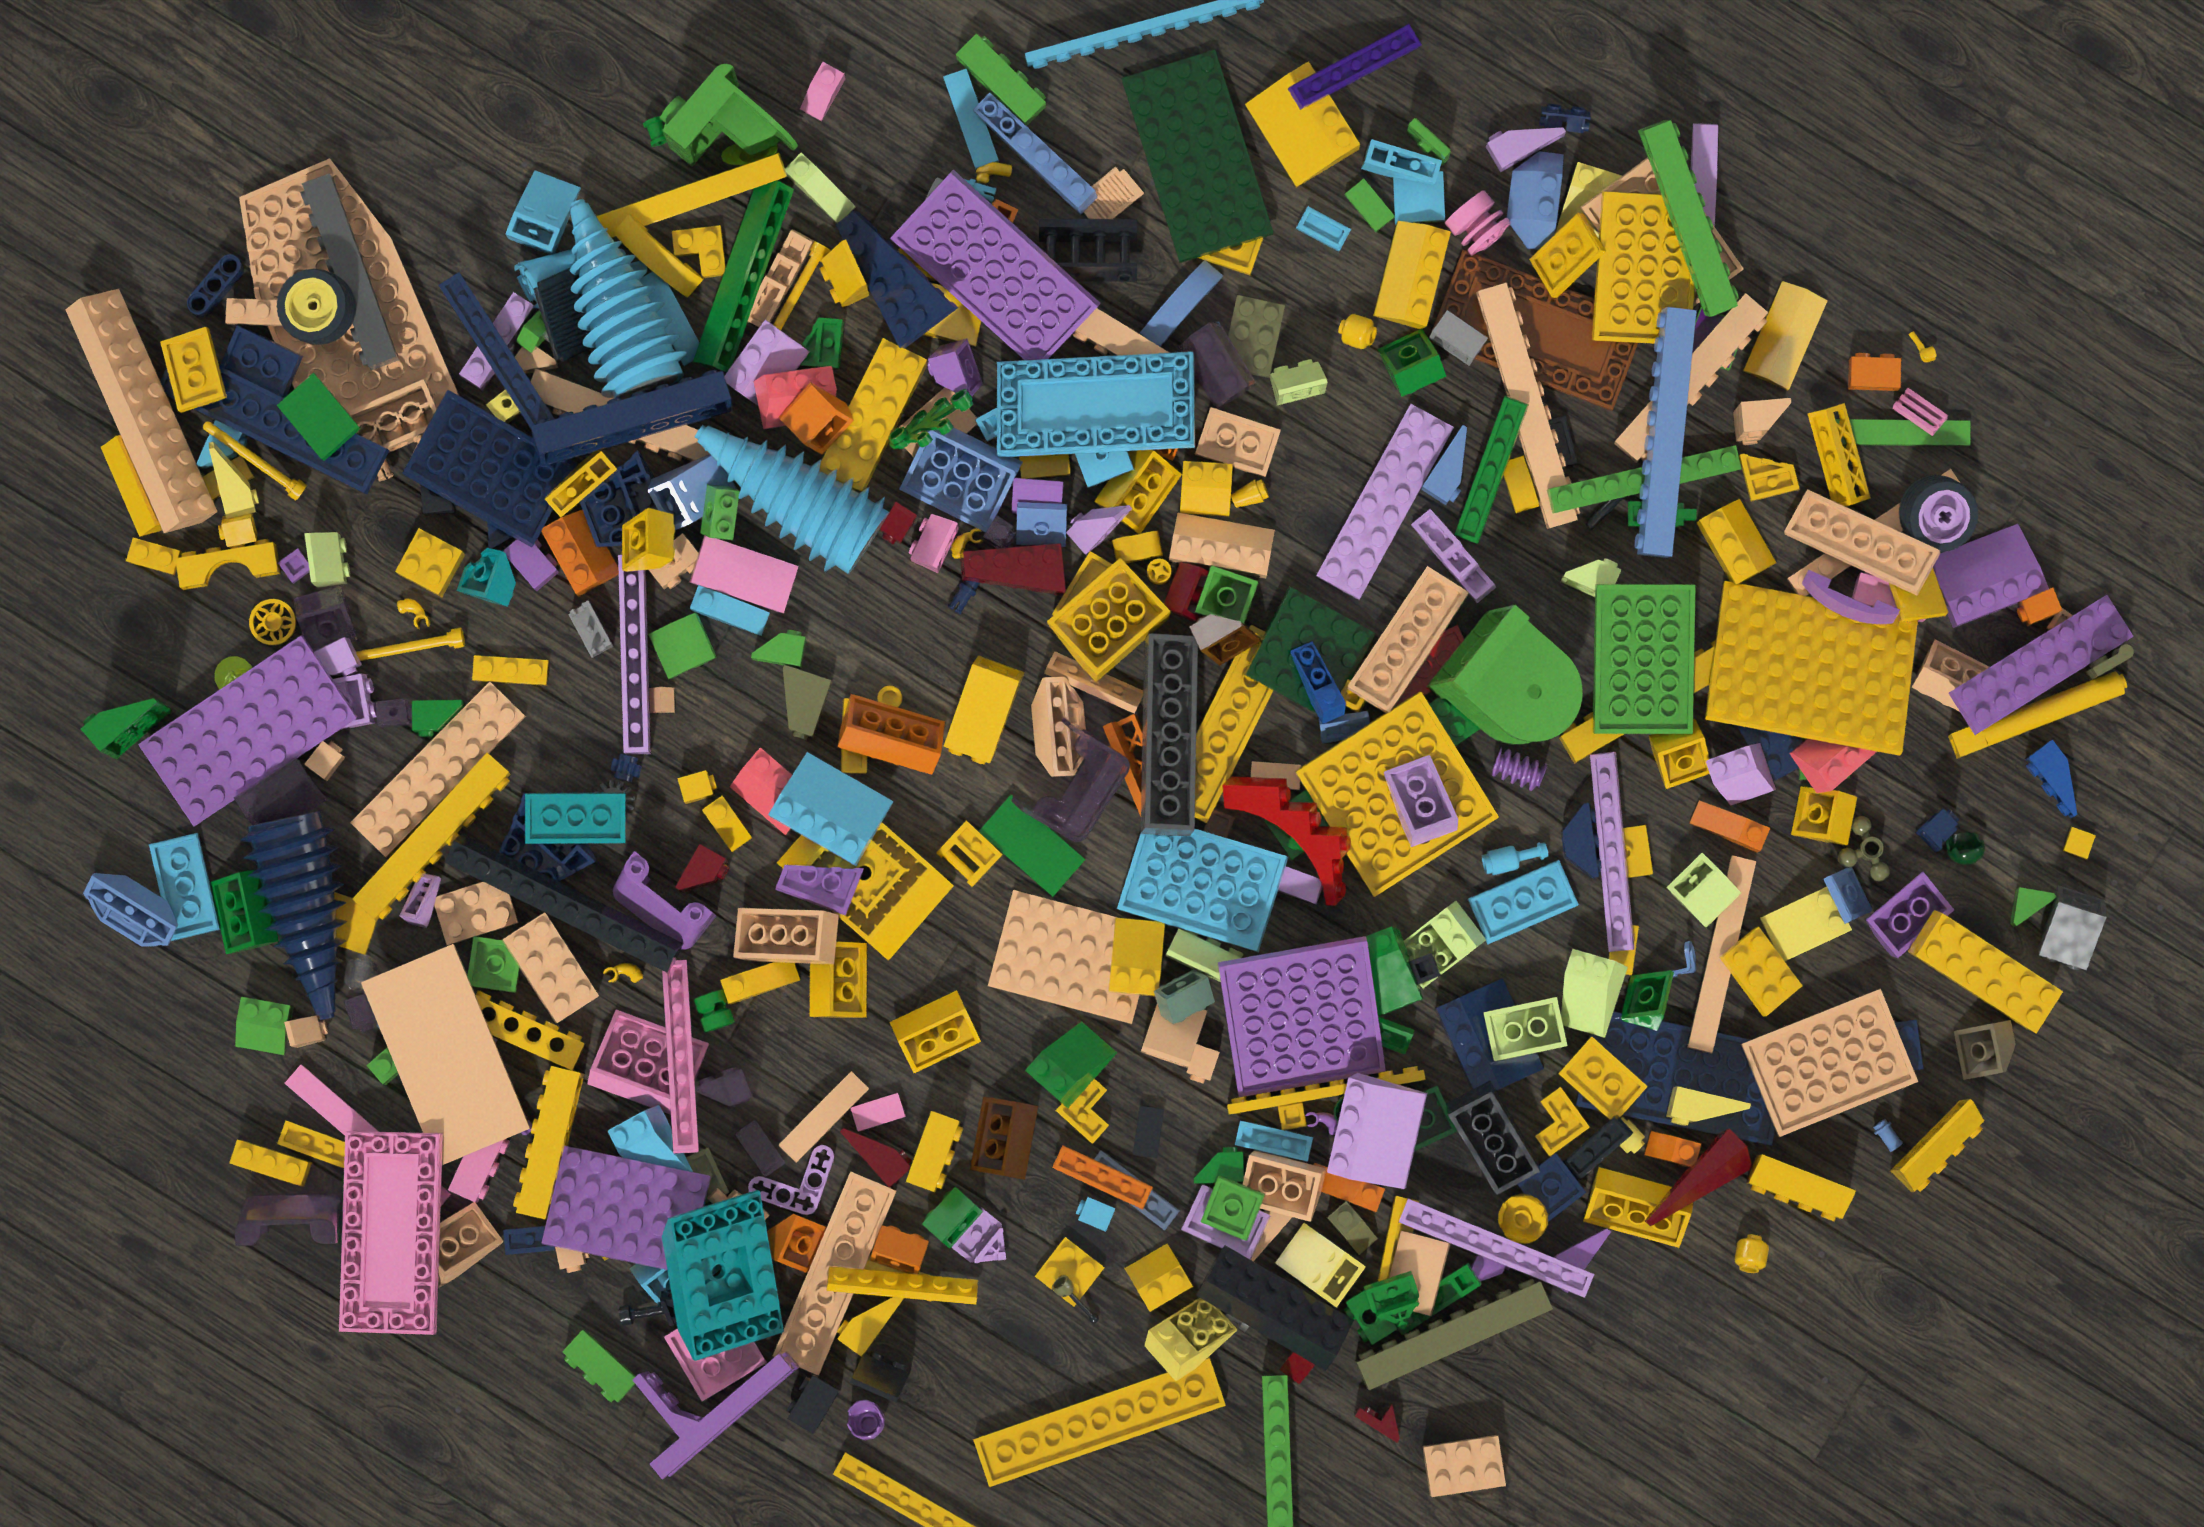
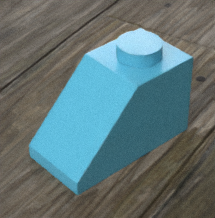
M215 420V426L243 446H246L247 439L245 434ZM209 434L196 465L201 469L213 466L209 442H214L229 460L237 457V453Z

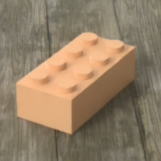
M738 908L733 957L757 962L834 964L839 915L819 910Z
M545 912L502 939L555 1023L560 1022L599 996Z

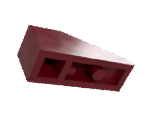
M844 1128L840 1131L889 1188L910 1170L911 1166L909 1163L912 1160L903 1150L898 1152L894 1148Z

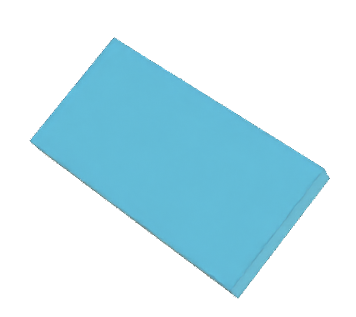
M199 833L149 844L161 898L168 901L178 923L171 941L220 930Z
M1559 860L1468 899L1487 945L1579 905Z

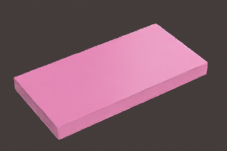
M704 535L690 583L784 613L799 566Z

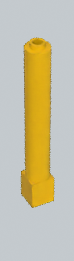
M2114 671L2018 708L1976 735L1968 727L1948 735V738L1958 759L2125 694L2124 689L2127 688V683L2123 674L2119 675Z

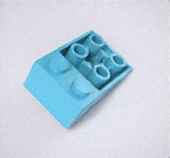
M534 171L513 213L506 231L507 238L549 255L555 254L571 214L570 204L576 201L581 188Z

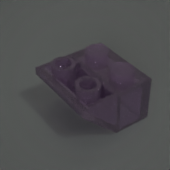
M738 1067L723 1071V1076L717 1079L714 1076L704 1078L699 1081L700 1086L695 1087L698 1093L730 1107L755 1099L745 1070H738Z

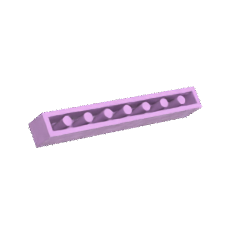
M618 555L623 747L626 755L651 754L646 570L622 571V555Z

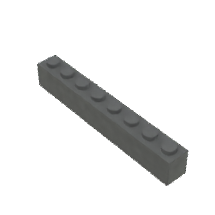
M329 173L302 183L304 191L300 192L305 206L310 205L312 214H309L313 228L318 227L321 235L317 237L319 246L322 251H327L329 259L325 260L329 272L335 273V275L343 279L353 292L356 313L352 322L354 328H351L350 331L355 343L360 342L362 351L359 352V356L363 366L368 364L372 371L399 361L333 177Z

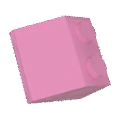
M931 514L929 519L924 518L919 529L922 535L919 541L914 540L909 550V554L912 555L911 561L939 573L959 530L958 523Z

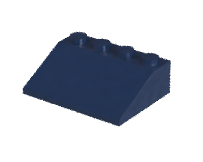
M1503 978L1435 1009L1471 1090L1490 1080L1497 1091L1544 1069L1537 1053L1498 1061L1493 1060L1484 1012L1515 1006Z

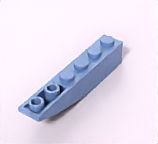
M991 93L973 109L980 119L1018 157L1080 215L1098 198L1096 191Z

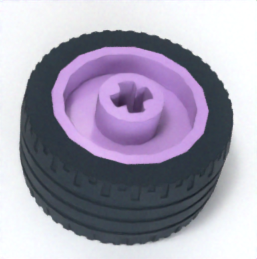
M1926 476L1912 483L1907 488V491H1905V494H1903L1899 507L1900 524L1906 535L1940 550V552L1955 550V548H1959V546L1966 543L1970 536H1972V533H1974L1978 523V505L1972 493L1960 482L1947 476Z

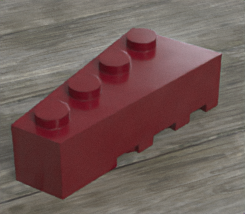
M1061 543L965 551L960 554L962 580L1016 589L1020 588L1040 593L1045 592L1063 596L1066 593Z

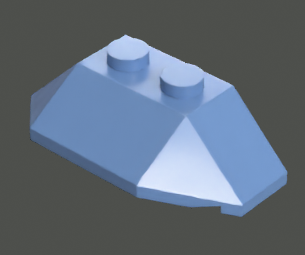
M1539 151L1512 171L1507 218L1511 222L1510 226L1527 249L1539 250L1555 235L1564 154Z
M94 873L83 893L101 922L142 947L167 946L178 927L168 901L125 875Z

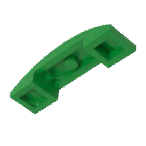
M1469 1263L1441 1280L1432 1316L1482 1285ZM1412 1312L1405 1330L1399 1327L1397 1329L1401 1335H1404L1431 1316Z

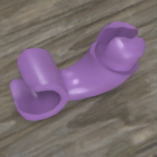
M1309 1112L1305 1115H1314L1316 1117V1122L1307 1126L1314 1127L1318 1122H1323L1328 1127L1330 1135L1336 1134L1338 1123L1334 1115L1325 1112Z

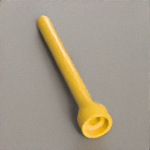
M816 241L813 242L809 249L811 251L809 256L811 257L773 324L780 330H782L819 261L822 262L821 259L831 251Z
M211 422L203 424V429L283 485L286 488L285 491L288 492V496L296 501L303 493L307 484L300 479L295 480L293 478L291 480Z
M460 627L451 629V632H447V635L357 651L356 654L359 660L363 661L444 645L461 648L465 647V638Z

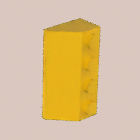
M1397 221L1373 316L1417 329L1427 326L1450 231L1425 224Z
M121 435L115 436L101 446V449L139 537L162 530V527Z
M1763 1154L1756 1156L1746 1182L1752 1185L1751 1190L1764 1195L1766 1191L1774 1193V1199L1787 1204L1789 1200L1798 1203L1797 1208L1810 1213L1812 1209L1822 1212L1821 1217L1835 1222L1836 1218L1843 1219L1856 1190Z
M1599 1167L1592 1185L1583 1222L1679 1248L1692 1214L1693 1203L1653 1226H1649L1645 1219L1672 1187Z

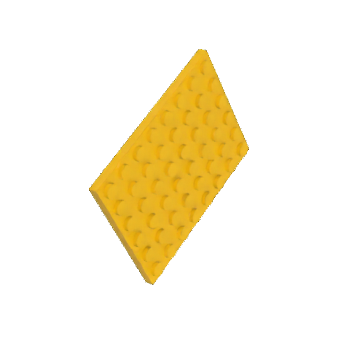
M1724 581L1705 719L1900 756L1903 752L1918 620L1902 622L1900 615H1897L1892 624L1859 622L1833 612L1814 597L1745 584L1735 585L1733 582Z

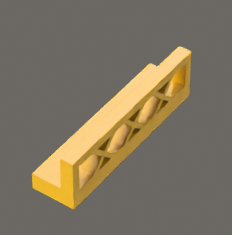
M1845 403L1808 413L1831 500L1840 505L1849 506L1870 499ZM1838 411L1839 414V424L1836 423L1833 412ZM1842 436L1846 440V448L1842 446ZM1849 460L1852 462V472L1848 468ZM1855 484L1858 485L1861 496L1856 497Z
M1394 1196L1378 1281L1387 1279L1390 1276L1401 1231L1413 1234L1414 1228L1399 1223L1407 1198Z

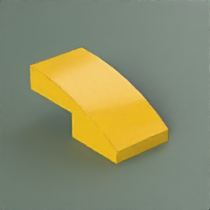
M1524 456L1509 460L1503 476L1515 513L1538 507L1539 502Z

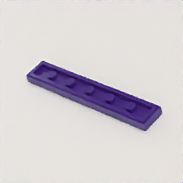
M1410 24L1293 84L1288 88V91L1299 109L1302 110L1412 52L1422 44Z

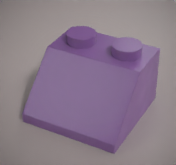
M967 338L939 346L928 358V370L932 376L934 375L935 381L955 393L962 389H967L970 395L973 396L983 385Z
M1014 478L1012 513L1017 514L1018 502L1062 504L1063 482Z

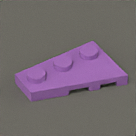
M784 865L776 885V890L846 916L864 868L844 869L841 867L822 868Z

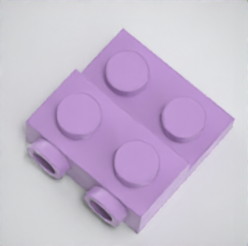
M356 674L333 679L358 716L357 719L343 728L374 724V717H378V710L375 702L371 703L370 693L374 692L371 678L367 679L365 674Z

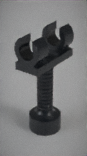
M671 1290L668 1292L661 1291V1305L633 1309L631 1305L620 1306L619 1316L621 1324L623 1326L632 1325L636 1318L665 1314L669 1326L677 1324L675 1310L672 1308L674 1304Z

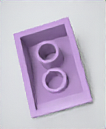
M1430 755L1384 771L1397 814L1411 847L1457 830L1458 817Z

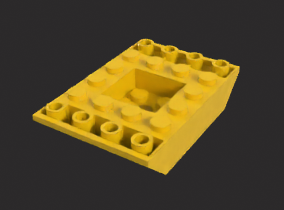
M883 823L880 824L857 866L802 835L777 862L782 868H784V865L822 868L841 867L844 869H855L862 866L869 867L872 872L871 877L867 880H859L846 916L834 911L832 912L838 914L842 921L888 961L954 886Z

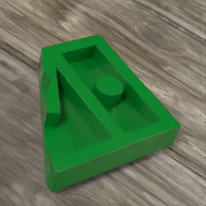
M817 319L812 327L811 334L802 343L803 347L810 352L799 367L818 368L832 366V369H840L844 331L843 319Z

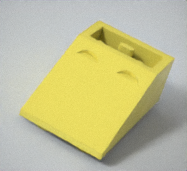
M1303 1223L1275 1262V1264L1335 1307L1339 1305L1365 1269L1363 1264L1305 1223Z
M1199 1298L1149 1329L1144 1346L1173 1379L1177 1381L1196 1369L1237 1331V1328L1219 1308Z

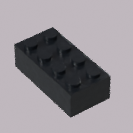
M1490 1080L1446 1103L1449 1118L1496 1195L1540 1172L1539 1161Z

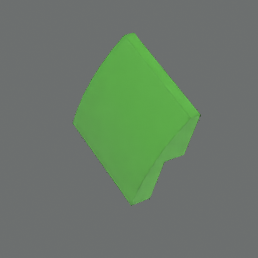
M697 613L688 615L648 634L668 679H672L692 668H697L717 658Z

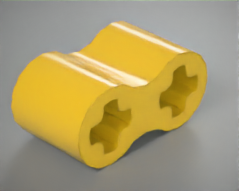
M1158 531L1112 540L1116 561L1121 558L1128 564L1163 556Z

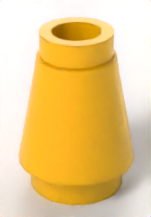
M1254 479L1231 494V498L1235 507L1238 508L1264 502V499L1269 498V494L1263 480L1256 481Z

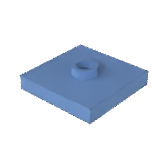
M1018 502L1016 545L1061 543V547H1065L1067 504Z
M1852 867L1845 868L1824 878L1825 884L1845 924L1872 911Z

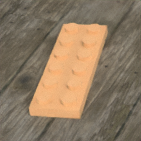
M1808 489L1784 531L1785 535L1915 595L1919 594L1940 555V550Z
M1427 566L1347 686V689L1383 712H1390L1469 595V592Z

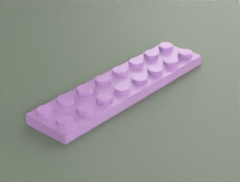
M1410 404L1316 577L1360 600L1454 429L1453 426Z

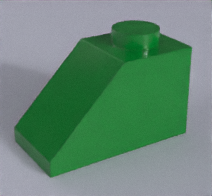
M462 700L412 701V731L419 732L420 737L433 736V732H440L464 708V702Z
M1223 1147V1152L1217 1153L1194 1178V1184L1216 1183L1219 1175L1235 1182H1243V1152H1238L1237 1147Z

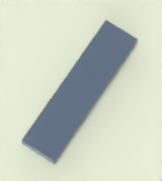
M1101 1150L1094 1158V1160L1139 1180ZM1151 1190L1143 1209L1132 1205L1163 1230H1166L1180 1211L1153 1190Z

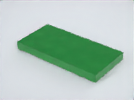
M1012 795L1006 799L978 831L1052 897L1086 860Z

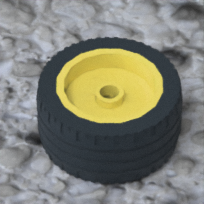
M322 269L302 270L289 277L278 293L276 308L279 320L284 329L300 341L315 345L331 343L342 337L350 329L354 321L356 303L353 292L343 279L331 272Z

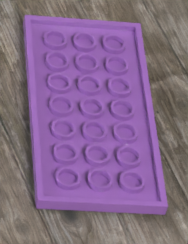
M955 170L949 173L890 238L1024 360L1049 359L1100 305L1098 300Z
M301 635L138 745L192 825L196 826L357 719L358 716L304 636Z

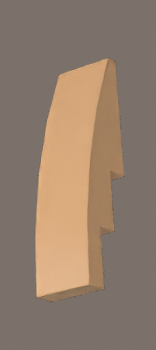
M793 229L790 231L781 251L777 254L768 274L760 285L748 322L760 327L765 320L768 322L772 321L814 240Z
M851 1071L796 1126L779 1146L797 1163L869 1088Z

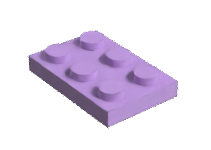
M1202 1184L1181 1230L1219 1248H1223L1226 1245L1251 1260L1271 1216L1259 1210L1247 1241L1201 1223L1213 1191L1212 1188Z

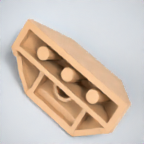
M1066 677L1042 678L1031 705L1035 753L1051 777L1074 776L1088 751L1083 701L1069 684Z

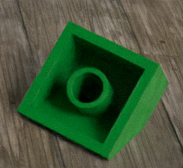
M1419 329L1378 348V352L1392 382L1402 397L1446 377L1439 354L1423 329Z

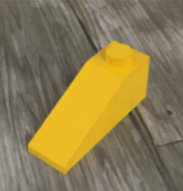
M602 450L594 451L544 499L562 517L614 473L617 468Z
M773 962L720 981L728 1004L731 1005L800 981V977L795 963Z
M892 1297L852 1318L850 1322L845 1320L837 1330V1333L840 1334L838 1340L862 1357L904 1298Z

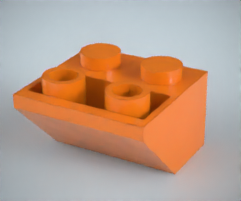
M812 382L779 416L780 420L804 445L820 454H823L854 421L847 403Z

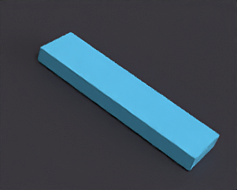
M967 69L943 76L975 169L990 162H999L986 124L973 111L979 103Z

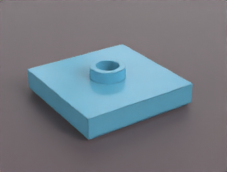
M1128 451L1075 453L1087 487L1134 470Z

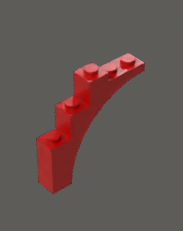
M1231 776L1222 785L1224 808L1242 810L1260 816L1290 835L1306 852L1314 865L1323 886L1326 905L1336 906L1346 893V885L1342 882L1344 869L1342 858L1351 848V838L1348 836L1347 827L1319 826L1321 814L1317 811V803L1289 802L1291 791L1287 787V778Z

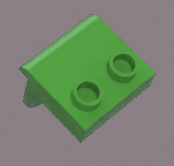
M722 64L716 67L687 102L682 97L677 96L660 116V119L665 122L662 131L669 148L691 167L722 132L750 156L774 147L779 142L793 151L798 147L795 140L780 124L738 89L739 83L732 65Z

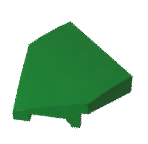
M1408 1271L1364 1286L1371 1311L1376 1314V1317L1392 1322L1397 1327L1405 1330L1413 1310L1420 1304L1418 1301L1419 1293L1412 1272Z

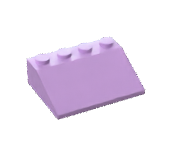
M1360 1073L1350 1076L1346 1086L1327 1173L1351 1180L1405 1189L1427 1093Z

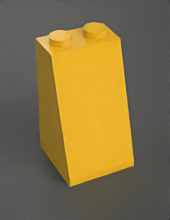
M978 655L969 672L944 747L949 748L948 751L952 754L971 756V760L976 763H991L1025 672Z

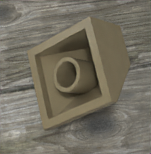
M2011 1020L1954 1031L1963 1080L2007 1071L2016 1045Z

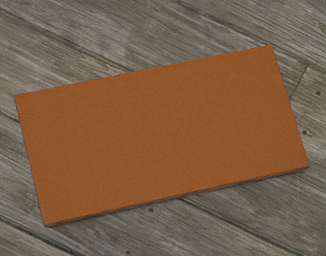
M1463 250L1433 330L1448 310L1488 338L1475 357V360L1498 368L1476 292L1507 283L1508 288L1512 287L1515 294L1514 309L1519 311L1522 317L1523 325H1520L1522 335L1526 334L1529 340L1530 349H1527L1529 359L1533 358L1537 367V372L1534 373L1536 382H1541L1544 386L1613 411L1638 343L1592 340L1594 298L1570 289H1566L1559 297L1553 298L1540 278L1477 254L1471 256L1468 251Z

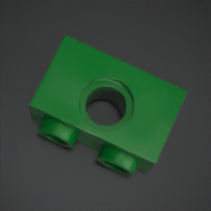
M1365 1290L1345 1301L1347 1307L1344 1308V1311L1348 1317L1353 1320L1356 1319L1361 1327L1357 1332L1364 1343L1369 1341L1373 1345L1397 1330L1394 1323L1383 1318L1379 1319L1376 1317L1375 1321L1371 1324H1366L1362 1320L1363 1312L1371 1309Z

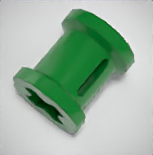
M660 116L651 118L643 123L652 140L650 142L651 147L667 143L662 131L664 129L663 120L660 119Z

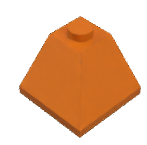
M792 1214L767 1232L771 1258L808 1273L827 1227Z

